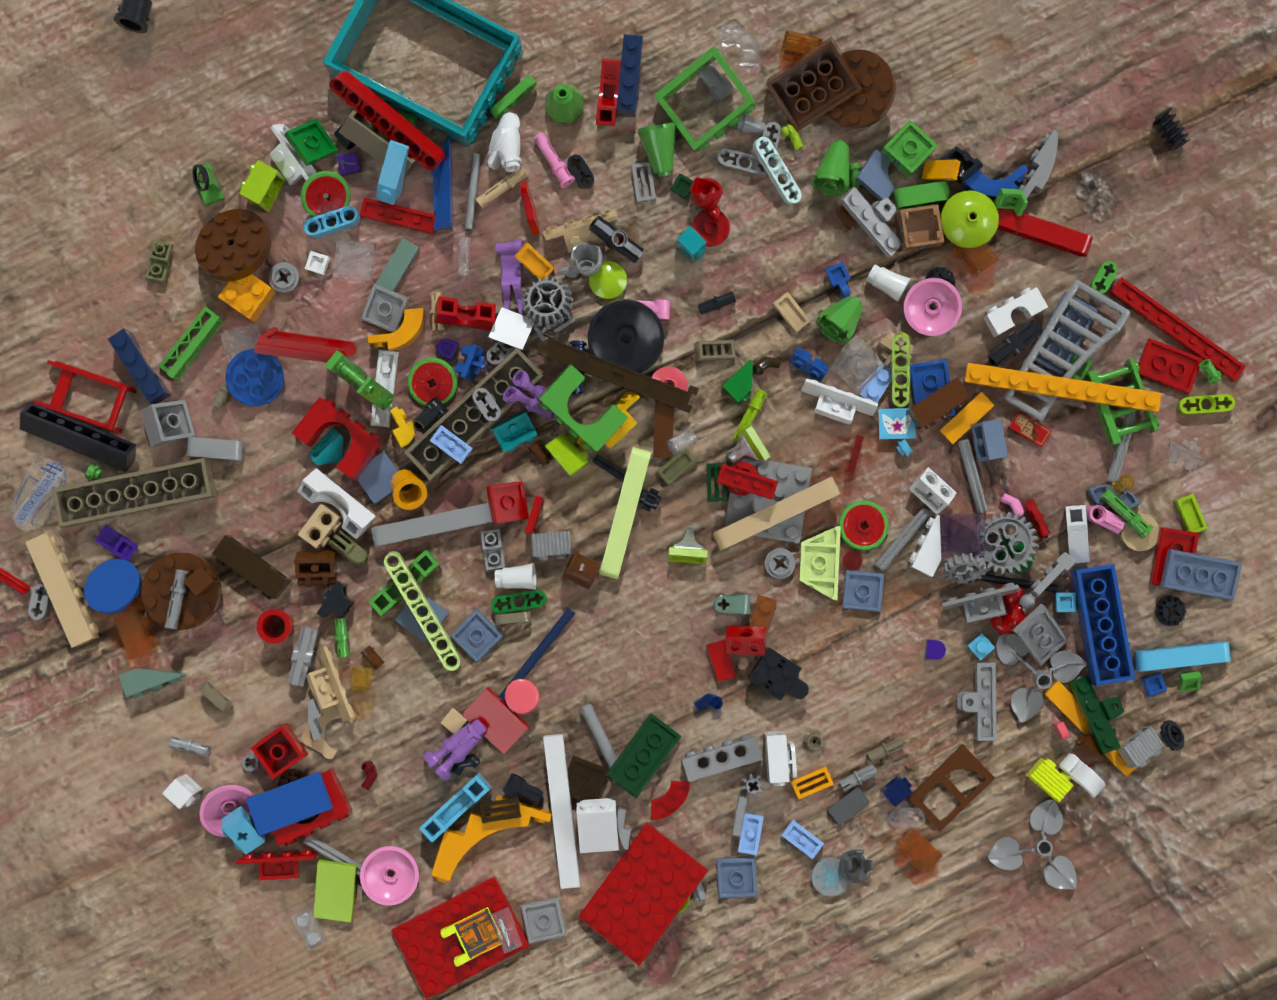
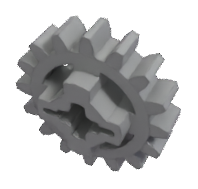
M962 553L959 557L954 555V559L949 558L948 562L944 563L943 570L946 580H950L951 583L957 581L958 584H968V581L975 582L976 578L981 579V575L986 574L985 570L987 568L983 557L979 558L978 554L972 556V553Z

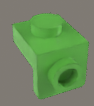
M1003 188L1000 189L994 202L998 209H1014L1017 216L1022 215L1028 203L1022 189Z

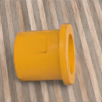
M403 469L392 476L393 479L390 481V486L393 491V500L398 507L404 510H412L424 503L427 498L426 485L422 480L418 479L413 471ZM407 484L416 485V487L411 486L407 490H401Z

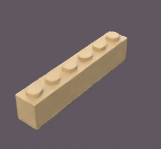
M44 533L25 542L71 648L82 646L99 638L98 627L90 618L91 611L83 602V593L75 584V575L68 568V559L61 552L58 537L53 533Z

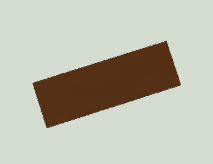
M656 400L653 457L672 458L674 407L662 404Z

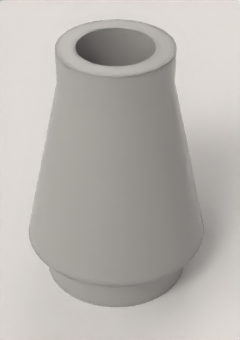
M746 114L739 118L740 122L736 125V130H740V133L763 134L765 123Z

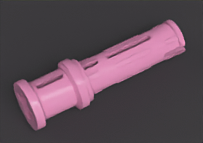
M540 133L535 136L534 141L549 162L551 173L556 175L560 182V187L566 188L575 181V177L571 176L567 170L566 163L559 159L545 134Z

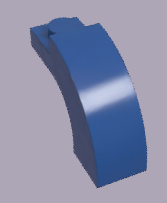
M1022 165L1010 176L1002 180L989 179L979 170L966 180L961 187L965 191H977L986 195L991 200H996L1001 188L1018 189L1016 185L1026 178L1024 174L1028 169L1025 165Z

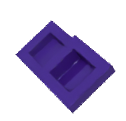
M106 524L95 539V542L127 561L130 560L139 546Z

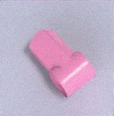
M669 300L639 301L650 307L657 314L660 321L670 320Z
M1092 505L1086 508L1088 522L1095 523L1115 534H1119L1123 529L1125 520L1106 510L1103 506ZM1094 509L1098 511L1096 519L1092 515Z

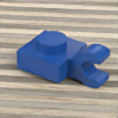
M840 262L825 269L832 288L838 286L842 298L850 296L851 291L846 282L851 278L844 263Z

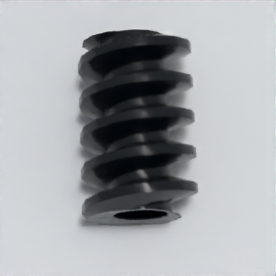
M1172 107L1157 115L1152 125H1160L1156 131H1164L1160 137L1161 139L1168 138L1164 144H1172L1168 150L1174 151L1190 140H1185L1189 135L1188 133H1181L1185 127H1177L1181 121H1173L1176 113L1169 115Z

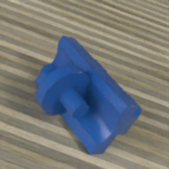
M474 344L463 346L461 355L467 359L465 364L458 362L455 372L460 374V377L473 382L475 376L480 375L482 369H488V366L484 364L486 357L483 354L485 350Z

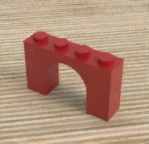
M319 397L293 430L292 434L306 445L312 447L328 427L333 425L346 426L351 433L352 443L349 451L336 468L356 481L383 446L379 442L381 438L372 431L370 434L364 430L366 426L358 420L355 423L350 420L351 415L345 410L341 409L338 411L334 408L336 404L329 398L324 400Z
M333 768L321 774L334 808L320 813L314 820L298 821L272 831L278 846L282 844L289 846L295 843V838L301 835L305 838L314 833L313 830L318 827L322 830L332 825L330 822L332 820L338 819V821L349 817L348 813L353 809Z

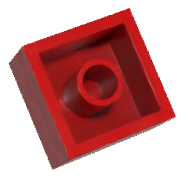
M288 723L281 725L251 747V750L272 780L309 755Z

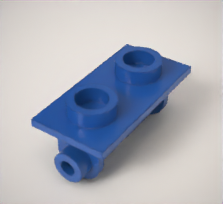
M797 348L788 362L795 368L807 373L812 379L821 382L829 370L827 364L818 358L811 362L812 354L803 348Z

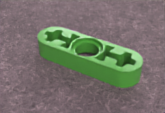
M530 75L527 76L491 108L490 113L496 120L502 118L505 113L511 110L535 88L537 82Z

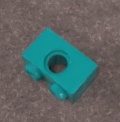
M689 226L677 238L676 247L693 262L695 259L699 261L705 255L707 242Z

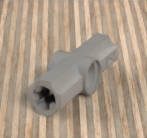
M305 626L301 627L298 643L291 657L292 667L288 683L296 686H305L306 674H308L309 667L312 666L314 661V647L319 630Z

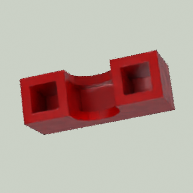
M439 296L435 304L434 323L490 331L495 323L496 304L477 302L474 306H462L458 304V299Z

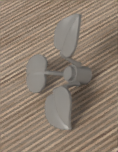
M1001 634L996 642L997 655L1004 664L1014 666L1019 660L1033 673L1032 680L1036 685L1032 686L1030 690L1025 687L1018 688L1013 692L1010 699L1011 707L1021 723L1031 719L1042 707L1043 695L1039 691L1033 690L1050 687L1052 684L1051 674L1061 683L1070 682L1078 676L1087 664L1075 653L1059 651L1051 656L1050 664L1052 667L1049 668L1047 674L1043 670H1034L1021 658L1028 651L1016 634Z
M1053 799L1040 803L1030 815L1031 827L1034 830L1041 831L1042 840L1035 842L1034 848L1019 850V844L1016 840L1004 837L996 841L988 855V860L993 865L1004 870L1019 868L1023 863L1022 856L1020 855L1022 853L1035 852L1037 855L1047 856L1050 864L1043 871L1047 884L1057 889H1076L1077 877L1073 864L1068 858L1061 855L1056 856L1053 861L1051 860L1053 846L1047 841V837L1044 834H1056L1063 826L1062 814L1056 801Z

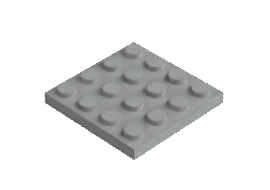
M743 456L739 458L735 463L747 462L752 464L760 476L776 480L778 485L773 500L751 493L746 496H738L730 492L724 527L809 488L812 468L767 460H753ZM805 511L753 536L800 544Z

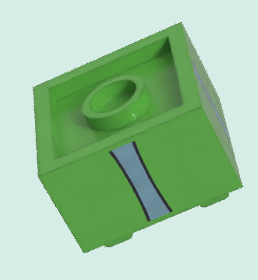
M909 120L884 146L881 153L909 179L935 151L938 145Z

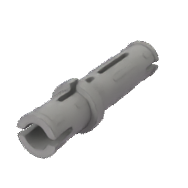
M176 569L174 583L170 589L172 593L164 625L166 628L177 629L184 593L187 591L185 588L186 584L183 581L188 577L189 571Z

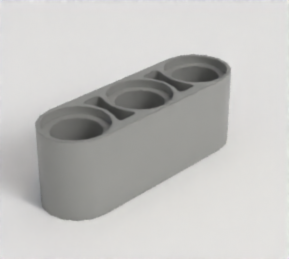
M188 437L186 456L242 461L244 442Z

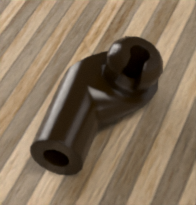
M761 358L754 364V373L762 375L768 367L779 368L781 359Z

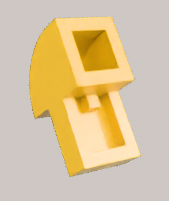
M395 406L389 409L398 427L391 431L398 445L402 448L413 439L415 428L413 427V420L405 422L407 417L403 409H398Z

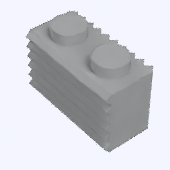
M570 531L531 534L533 557H537L538 561L549 560V556L556 555L557 559L568 558V554H572Z
M1146 726L1120 745L1121 748L1116 751L1119 752L1129 768L1137 767L1139 769L1148 763V758L1159 755L1162 752L1160 749L1165 744L1152 726Z

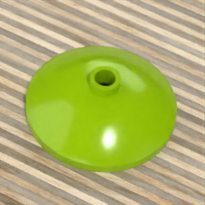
M963 191L955 194L946 202L941 212V224L945 236L953 244L962 248H977L986 244L994 236L998 228L999 216L995 204L989 197L977 191ZM969 214H974L975 219H970Z

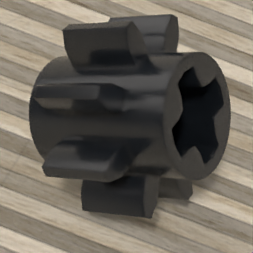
M650 488L649 491L644 489L639 500L643 504L641 508L649 512L651 508L656 510L662 498L658 496L659 491L654 488Z

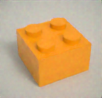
M251 274L237 281H229L218 297L255 322L276 291Z

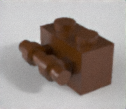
M335 550L297 551L294 562L298 586L312 587V585H323V587H329L336 584L337 558Z

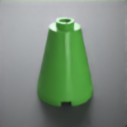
M675 123L638 129L639 137L654 174L658 173L659 177L670 175L669 171L673 170Z
M842 140L831 143L812 178V187L815 190L817 187L821 189L822 194L842 196L843 192L847 193L849 190V146Z

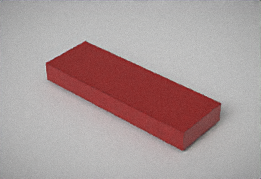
M722 464L716 482L773 500L778 485L776 480Z

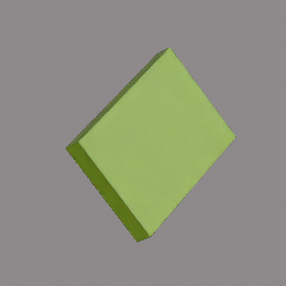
M327 860L318 861L313 918L343 922L353 921L357 864Z

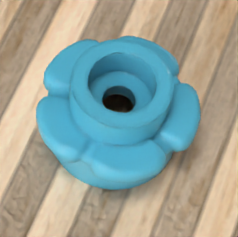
M907 440L898 441L899 445L896 448L902 456L906 454L909 457L913 449Z

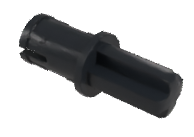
M731 291L730 293L718 297L714 296L713 299L699 303L698 309L702 315L716 309L721 310L724 306L736 303V298L733 291Z

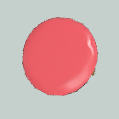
M526 679L512 681L505 691L506 704L517 714L529 713L538 705V689L532 682Z

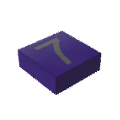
M356 152L337 156L342 176L361 172Z

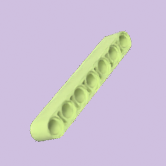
M636 447L632 448L599 575L618 580L651 451Z
M396 551L389 552L384 559L387 571L443 666L447 670H456L460 665L458 651L401 554ZM395 556L398 558L399 563L392 566L388 563V558ZM406 573L408 580L406 582L399 581L398 574ZM409 590H416L418 597L415 599L409 598L407 594ZM420 606H424L428 609V613L420 615L417 609ZM435 623L438 629L431 632L427 629V625ZM445 640L448 645L445 648H439L436 644L437 641ZM449 656H454L457 662L450 665L446 659Z

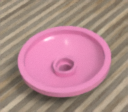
M928 278L919 281L908 291L904 301V314L907 322L915 331L927 336H937L948 332L957 324L962 313V300L959 292L951 283L939 278ZM931 303H935L937 305L935 310H931L929 308V305Z
M225 785L212 790L206 795L200 805L199 815L203 827L213 835L225 837L221 831V819L240 806L251 816L246 799L255 796L254 793L239 785Z
M384 846L374 850L365 859L360 871V882L364 892L370 899L382 905H396L407 900L415 891L419 881V869L415 859L409 852L397 846ZM393 870L395 875L389 876L388 871Z

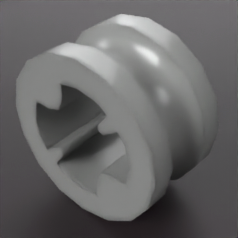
M249 753L242 759L243 768L249 772L256 770L261 764L254 753ZM248 758L250 760L253 758L255 759V767L253 765L249 766L247 764V762H249V760H247Z

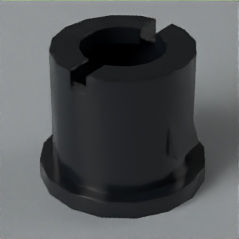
M122 0L121 5L117 9L118 13L114 14L113 20L126 30L146 33L148 31L147 21H150L149 15L153 3L151 0Z

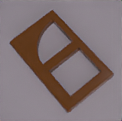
M962 744L908 797V800L941 832L995 777ZM956 769H969L979 773L985 779L965 797L945 775ZM939 781L960 802L942 821L921 801Z

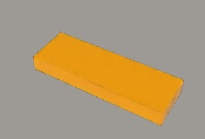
M981 391L944 425L939 432L953 445L971 428L972 424L980 420L995 405Z

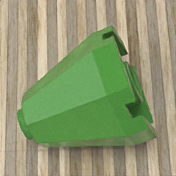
M557 84L546 94L545 112L556 124H573L583 114L584 96L574 85Z
M846 297L822 311L817 318L816 324L817 326L821 324V332L837 344L843 341V345H847L854 334L863 309L862 303L856 297Z

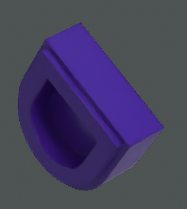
M443 339L437 345V352L441 357L452 361L459 343L450 339Z
M926 639L925 659L939 660L943 658L946 653L945 645L941 641Z

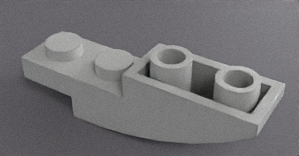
M1053 130L1050 135L1046 133L1040 142L1043 144L1040 150L1036 149L1030 157L1032 162L1029 166L1033 169H1031L1026 177L1028 181L1025 186L1022 184L1019 187L1026 198L1031 191L1038 194L1051 174L1058 145V133L1056 130Z

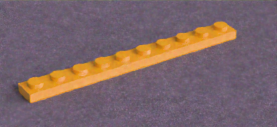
M967 363L964 383L1154 413L1159 412L1162 394L1153 391Z

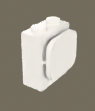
M783 731L764 732L767 779L770 783H773V786H784L785 782H790L789 774L792 778H797L795 745L792 741H788L787 747V738Z
M609 798L590 799L576 803L580 853L619 850L615 800Z

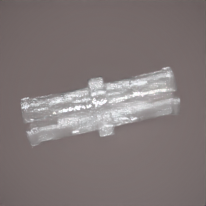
M459 237L458 254H456V259H458L457 276L468 277L469 260H471V238ZM463 249L465 250V251H464V265H463Z

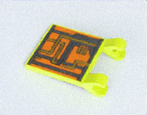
M488 907L442 928L440 932L443 938L456 932L465 953L454 958L456 967L502 944V937Z

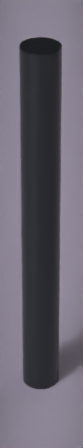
M990 574L981 575L982 578L980 579V581L1004 585L1014 583V585L1030 589H1032L1031 586L1035 583V581ZM1050 584L1044 591L1057 593L1058 585Z

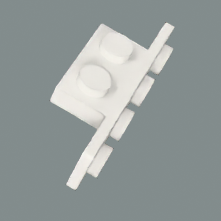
M284 124L272 125L271 129L280 141V144L269 155L289 185H295L302 177L307 180L311 175L317 173L312 165L305 166L284 136L286 131L289 130L288 127Z
M806 379L801 389L804 393L819 397L814 413L848 425L852 423L855 410L873 416L878 407V403L870 399H864L853 393L824 385L816 380Z

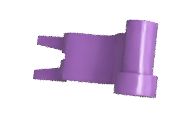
M522 239L514 240V242L496 243V254L501 255L504 308L509 310L510 285H512L519 314H523V305L521 303L523 300L521 264L514 256L524 245Z

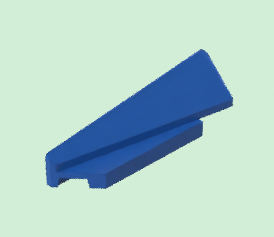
M447 137L440 146L445 153V159L433 170L434 213H436L434 231L453 230L452 143L450 137Z

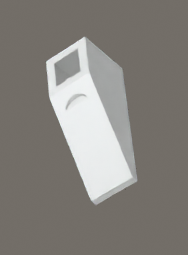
M1086 505L1065 506L1069 555L1076 563L1090 562Z
M934 515L933 518L930 517L925 525L927 530L924 535L921 534L917 541L919 547L916 552H912L908 560L910 568L928 577H933L941 561L939 515Z

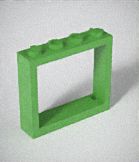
M715 46L654 95L693 150L701 152L710 146L709 143L713 139L721 138L729 126L731 128L736 126L740 122L739 118L744 114L749 115L752 113L751 111L755 109L754 106L758 104ZM717 60L743 95L746 102L695 141L666 100L712 62Z

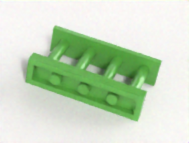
M338 350L325 364L329 370L354 388L359 385L360 388L356 392L381 410L388 408L392 404L395 395L370 376L365 379L367 373Z
M1133 358L1125 361L1126 367L1101 375L1100 373L1097 374L1096 370H1093L1085 375L1087 381L1103 384L1105 381L1129 374L1133 384L1126 387L1144 390L1138 373L1140 372V367L1137 361L1134 362ZM1095 403L1110 446L1121 443L1122 436L1146 428H1149L1150 433L1159 430L1158 418L1153 415V412L1143 411L1146 421L1121 429L1116 428L1114 422L1116 418L1139 410L1121 408L1113 411L1112 409L1110 410L1109 405Z

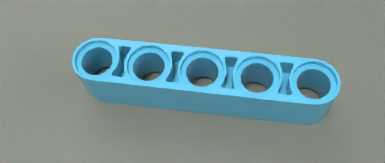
M1228 641L1134 652L1136 671H1151L1231 661Z

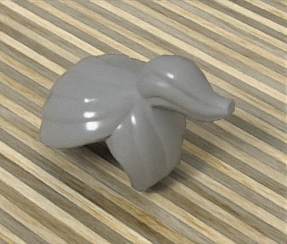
M588 243L577 244L569 258L571 267H563L558 273L564 274L569 278H576L580 274L585 276L596 274L603 263L601 248Z

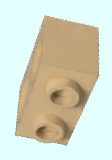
M320 504L298 535L315 548H324L330 541L329 536L333 531L336 532L342 525L340 522L342 517L325 504ZM327 514L332 517V522L329 525H326L323 521ZM318 530L320 538L315 541L312 538V533Z

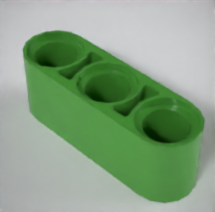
M947 181L893 190L896 210L943 204L950 199Z

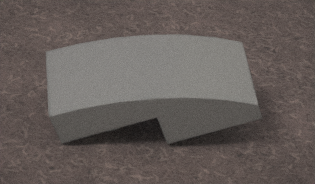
M500 529L482 531L481 540L486 571L491 572L506 568Z

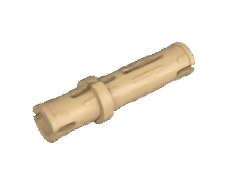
M520 166L518 171L505 175L504 179L475 199L483 209L507 190L515 188V185L528 177V174Z

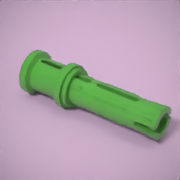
M1110 489L1100 496L1126 521L1129 528L1132 527L1139 534L1141 539L1147 536L1154 528L1141 518L1142 515L1134 513Z

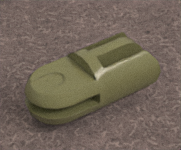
M341 530L337 532L338 535L332 538L333 541L330 540L327 543L355 566H362L368 560V554L365 549Z

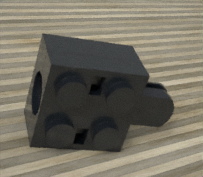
M768 646L765 650V656L761 655L747 677L749 681L780 701L786 693L796 699H803L809 692L808 685L797 677L802 668Z

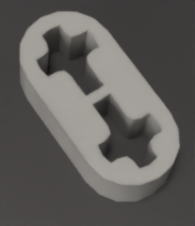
M484 388L476 389L473 393V400L483 416L490 422L498 421L501 417V410L491 394ZM479 392L487 394L485 399L488 403L484 404L481 400L477 401ZM489 405L493 410L497 409L495 418L487 416L489 411L486 407Z
M44 584L36 585L32 591L28 614L34 620L44 619L49 613L51 605L49 595L47 593L42 596L39 593V590L43 588L46 591ZM40 606L42 614H37V612H35V608H39Z

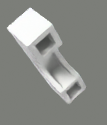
M317 468L302 480L297 490L299 494L311 503L326 502L336 507L343 518L342 528L355 539L360 537L370 527L376 517Z

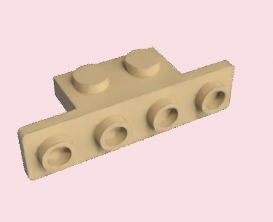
M605 210L599 215H587L582 220L576 222L571 220L565 222L562 226H550L543 231L545 240L564 235L566 246L570 253L579 243L591 245L604 243L603 240L588 230L590 224L597 216L602 217L607 222L617 220L618 216L615 210Z
M324 646L316 651L322 669L308 673L306 677L319 711L336 705L344 723L353 719V709L348 704L345 688L339 680V672L332 662V654L327 646Z

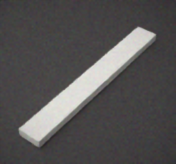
M563 734L545 735L543 739L561 889L580 887L564 736Z

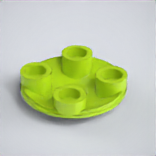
M604 261L600 270L596 274L589 276L591 290L597 297L603 299H612L624 292L627 284V276L624 269L612 261Z

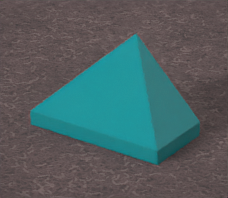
M333 427L310 451L308 456L316 465L340 462L343 459V436Z

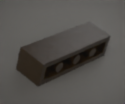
M225 535L212 552L219 564L223 566L225 564L232 568L230 571L238 577L243 576L247 579L246 583L253 588L258 587L262 590L261 594L269 600L271 598L278 599L291 582V579L231 535Z

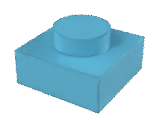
M1054 593L1055 612H1076V593Z
M982 633L967 645L979 660H982L995 648Z

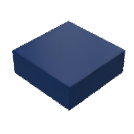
M1161 672L1141 678L1147 697L1167 691Z

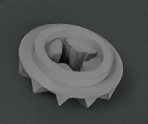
M281 262L271 268L269 283L277 292L286 293L293 291L298 285L300 276L298 270L292 264ZM280 272L284 273L285 275L289 274V277H287L288 284L284 281L280 282V279L282 278Z
M773 549L766 556L765 569L774 578H786L795 569V558L787 549ZM785 556L783 564L787 568L779 567L774 570L777 563L773 558L780 560Z

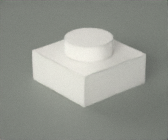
M310 251L305 270L324 276L330 257Z

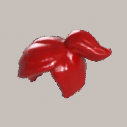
M696 177L690 189L692 201L696 206L708 209L711 218L718 219L720 208L717 204L723 194L721 185L712 178Z

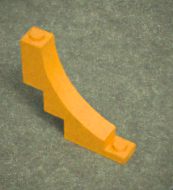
M497 795L495 800L508 798L501 795ZM519 801L520 818L482 823L481 814L472 811L465 833L450 828L445 830L431 876H434L435 880L440 882L450 881L461 858L478 841L503 829L526 827L529 825L531 817H534V820L539 823L545 824L546 821L550 822L552 811ZM515 802L493 806V809L514 806ZM516 810L491 813L490 816L486 815V818L516 813Z

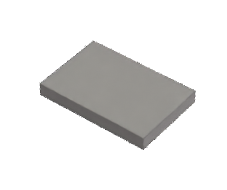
M1042 604L1013 629L1035 662L1040 666L1068 641L1047 608Z

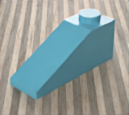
M390 140L378 181L376 199L394 205L401 195L409 146Z

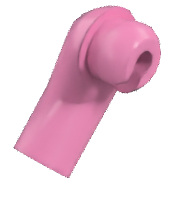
M1004 493L1000 502L1011 506L1012 518L1016 513L1020 517L1023 516L1024 509L1021 502L1017 498Z

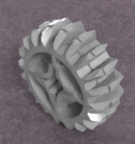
M545 276L544 280L541 281V278L538 277V283L531 281L532 287L526 286L525 288L527 293H523L524 300L521 301L524 306L523 311L527 313L526 317L528 319L532 318V323L534 324L538 322L539 326L542 327L546 323V326L550 327V323L553 322L557 326V320L564 322L563 316L569 317L567 310H572L573 308L571 305L573 303L572 292L568 290L567 284L563 285L561 279L556 282L554 276L551 280H549L548 276ZM538 295V296H539V300L536 302V305L533 307V301H534L535 297ZM562 296V302H561L560 306H559L558 308H556V303L559 301V298ZM544 299L549 300L551 302V305L549 303H546Z

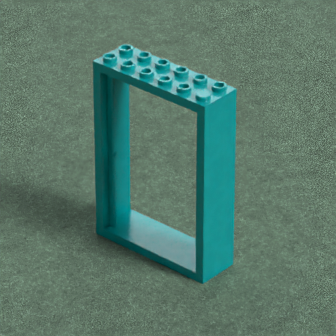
M356 0L323 60V64L328 72L336 76L341 71H348L388 105L417 117L418 121L468 147L471 143H475L479 135L478 130L480 126L483 127L487 121L488 116L486 115L489 109L491 110L496 104V96L504 90V82L507 76L510 77L512 75L515 61H519L523 54L520 36L452 0H408L503 50L499 61L462 127L403 96L402 92L397 93L344 65L378 0Z

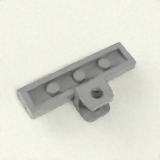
M853 187L840 199L839 202L887 258L891 257L903 244L885 223L896 212V207L888 198L876 201L870 205L859 191Z
M993 662L975 663V692L962 691L956 694L957 709L975 712V740L977 741L997 740L996 663Z

